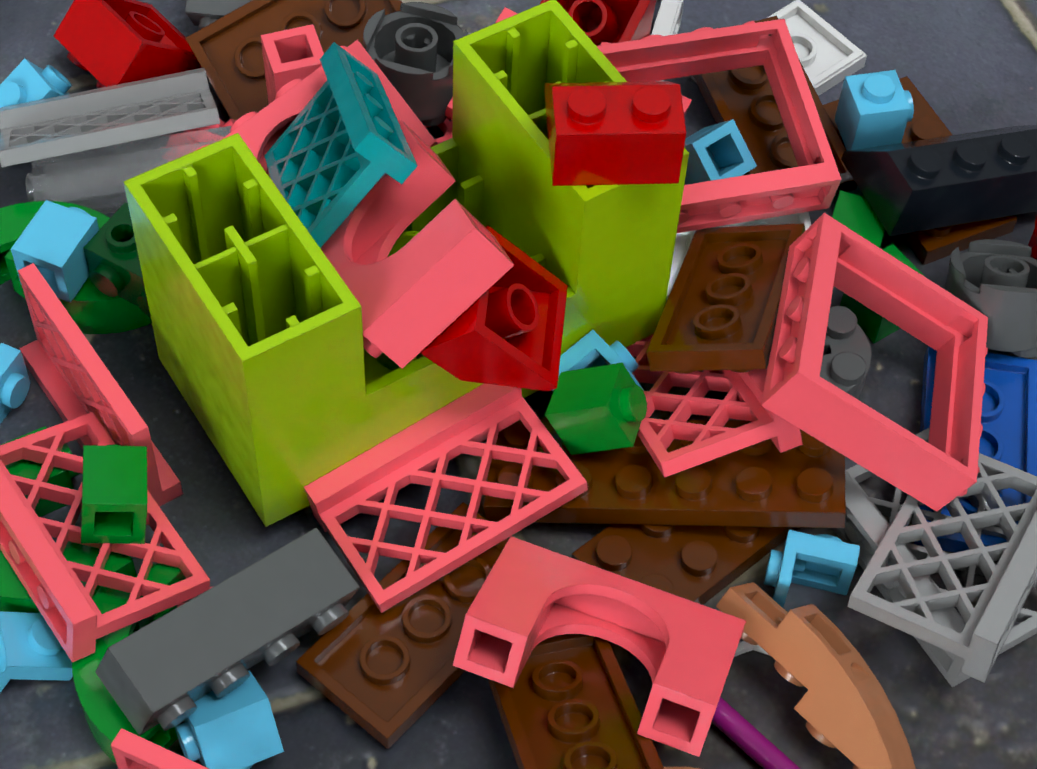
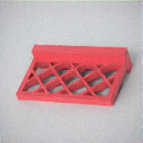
M32 263L18 270L37 340L19 349L22 352L25 365L62 420L66 422L93 412L116 445L147 446V490L159 507L183 494L181 482L152 442L147 424L38 268ZM88 436L76 439L82 449L83 445H93Z
M653 334L626 347L629 353L636 357L635 360L639 365L632 372L636 380L641 383L654 384L650 391H643L647 401V413L641 421L637 435L664 478L768 439L772 440L780 453L803 445L799 428L761 406L767 369H754L744 373L731 370H704L703 372L695 371L687 374H680L674 371H650L646 351ZM672 386L691 388L686 396L667 394ZM709 390L728 392L723 400L704 398ZM655 410L673 412L668 420L650 418ZM692 414L711 416L706 425L687 423ZM729 419L752 421L737 428L724 427ZM674 439L694 441L688 446L669 453L667 452V448Z
M492 384L480 385L304 486L314 517L324 532L329 533L381 613L588 490L587 481L522 397L521 388ZM519 420L522 421L531 433L527 450L496 445L499 432ZM538 444L545 453L536 452ZM460 454L482 457L476 480L445 475L449 461ZM492 459L523 464L518 486L486 481ZM533 465L557 469L566 480V482L549 492L527 488ZM410 483L431 486L425 510L394 505L398 490ZM441 488L472 493L466 517L435 512ZM482 495L514 500L510 515L498 522L476 519ZM523 502H528V503H529V504L525 505L524 507H522V506H523ZM359 513L379 516L373 540L347 536L340 524ZM390 518L421 523L414 547L384 542ZM431 525L462 530L459 545L446 553L426 550L425 546ZM472 532L478 533L475 536L471 537ZM359 552L368 553L366 563ZM379 556L409 560L410 563L406 577L383 590L374 576ZM421 563H426V565L419 568Z
M93 412L0 445V550L71 662L95 653L96 639L192 599L210 588V578L148 490L146 524L150 525L154 531L150 544L81 543V527L75 526L82 509V482L79 489L74 490L50 484L47 481L54 467L83 474V457L61 452L65 443L88 436L93 445H116ZM22 459L43 464L36 480L10 474L5 466ZM39 499L70 505L71 508L65 522L38 517L34 510ZM70 541L99 548L100 551L94 566L67 561L63 555L67 542ZM110 552L144 559L138 576L133 577L104 570ZM153 562L179 568L186 577V579L172 585L147 580ZM97 585L131 593L127 604L103 614L92 597Z

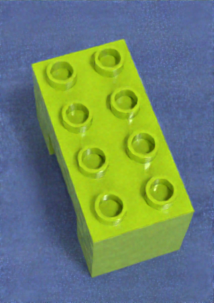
M549 0L453 41L452 138L430 148L440 157L456 182L404 230L393 245L388 257L405 246L446 206L456 199L484 227L490 226L568 285L561 355L592 329L609 346L618 340L626 348L654 334L665 307L689 152L684 147L678 184L552 186L545 83L627 81L558 1ZM238 133L123 181L159 359L265 527L310 505L304 486L484 384L461 381L420 353L402 369L384 353L378 358H374L364 349L362 306ZM521 388L523 398L539 391Z

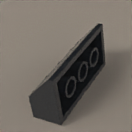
M1037 125L1011 126L844 151L841 157L843 164L889 236L1037 211Z

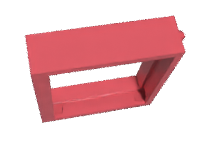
M785 19L757 23L753 20L742 25L716 29L703 27L688 33L667 36L649 35L640 40L612 44L601 42L597 46L627 82H652L760 65L764 66L798 167L684 185L677 233L828 209L842 179Z
M823 213L789 246L761 406L938 512L956 497L966 495L967 489L977 482V474L980 472L978 459L980 437L983 431L981 415L983 395L986 388L984 371L985 357L988 352L986 347L988 317L834 218ZM833 286L937 351L928 442L820 377Z

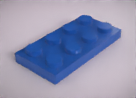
M929 346L924 355L920 432L930 427L937 351ZM987 353L984 371L986 388L983 395L981 415L983 431L980 437L979 453L1037 476V360ZM1011 488L997 490L1006 507L1028 503L1032 498ZM963 497L958 498L966 514L977 513L978 508L973 507L967 499ZM926 505L919 506L920 509L933 512V509ZM944 506L941 514L951 516L947 507ZM960 532L937 537V541L943 551L956 553L970 550ZM981 534L980 537L985 547L1007 542L1004 538ZM921 540L914 541L915 545L924 546Z

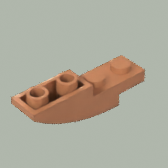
M754 582L730 587L716 607L724 613L746 620L741 639L749 644L759 645L774 658L775 669L787 681L799 687L805 686L808 689L794 707V710L807 720L806 728L815 739L828 747H836L854 763L853 769H916L907 738L881 684L860 653L830 619L814 604L790 609L787 612Z

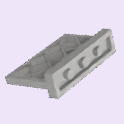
M205 68L1 107V167L220 124L218 109L209 89Z
M930 427L916 434V436L928 442ZM857 464L847 470L845 469V528L832 529L843 542L860 546L858 564L865 570L902 507L900 504L902 491L895 487L892 502L868 497L858 483L870 477L882 478ZM982 494L963 497L973 507L978 508L977 513L991 510ZM921 509L926 520L931 522L952 518V516L941 514L942 509L938 512ZM1000 525L975 529L979 537H981V534L1004 538L1009 542ZM911 543L896 546L905 563L930 558L924 546ZM979 565L956 569L966 572L963 588L973 586L974 574L984 576ZM930 574L913 578L922 596L948 591L939 588L930 577ZM1037 579L1032 588L1037 589ZM899 581L875 585L883 597L891 603L907 599ZM977 602L971 603L973 607L976 606ZM956 606L930 611L936 623L959 633L962 632L966 625L960 612L958 613L954 608ZM1021 609L1016 619V622L1020 623L1012 627L999 654L1037 634V611ZM914 637L951 687L970 678V676L961 673L964 658Z
M979 453L978 467L980 472L977 474V482L967 489L966 495L958 496L946 505L952 518L927 522L919 507L925 504L910 495L907 496L850 594L847 607L964 658L961 673L985 683L1037 579V476ZM1011 488L1032 498L1028 503L1006 507L997 490ZM982 494L991 510L966 514L958 498ZM1000 525L1009 542L985 547L975 529ZM960 532L970 550L945 555L936 537ZM921 540L930 558L905 563L896 546ZM979 565L988 583L963 588L953 569ZM939 573L948 591L922 596L913 578ZM899 581L907 599L891 603L871 594L870 591L874 585ZM977 602L975 607L971 603ZM956 606L966 625L962 632L959 633L936 623L930 611Z

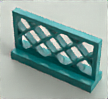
M335 42L320 58L327 81L264 155L271 180L320 248L385 173L400 184H403L418 166L378 74Z

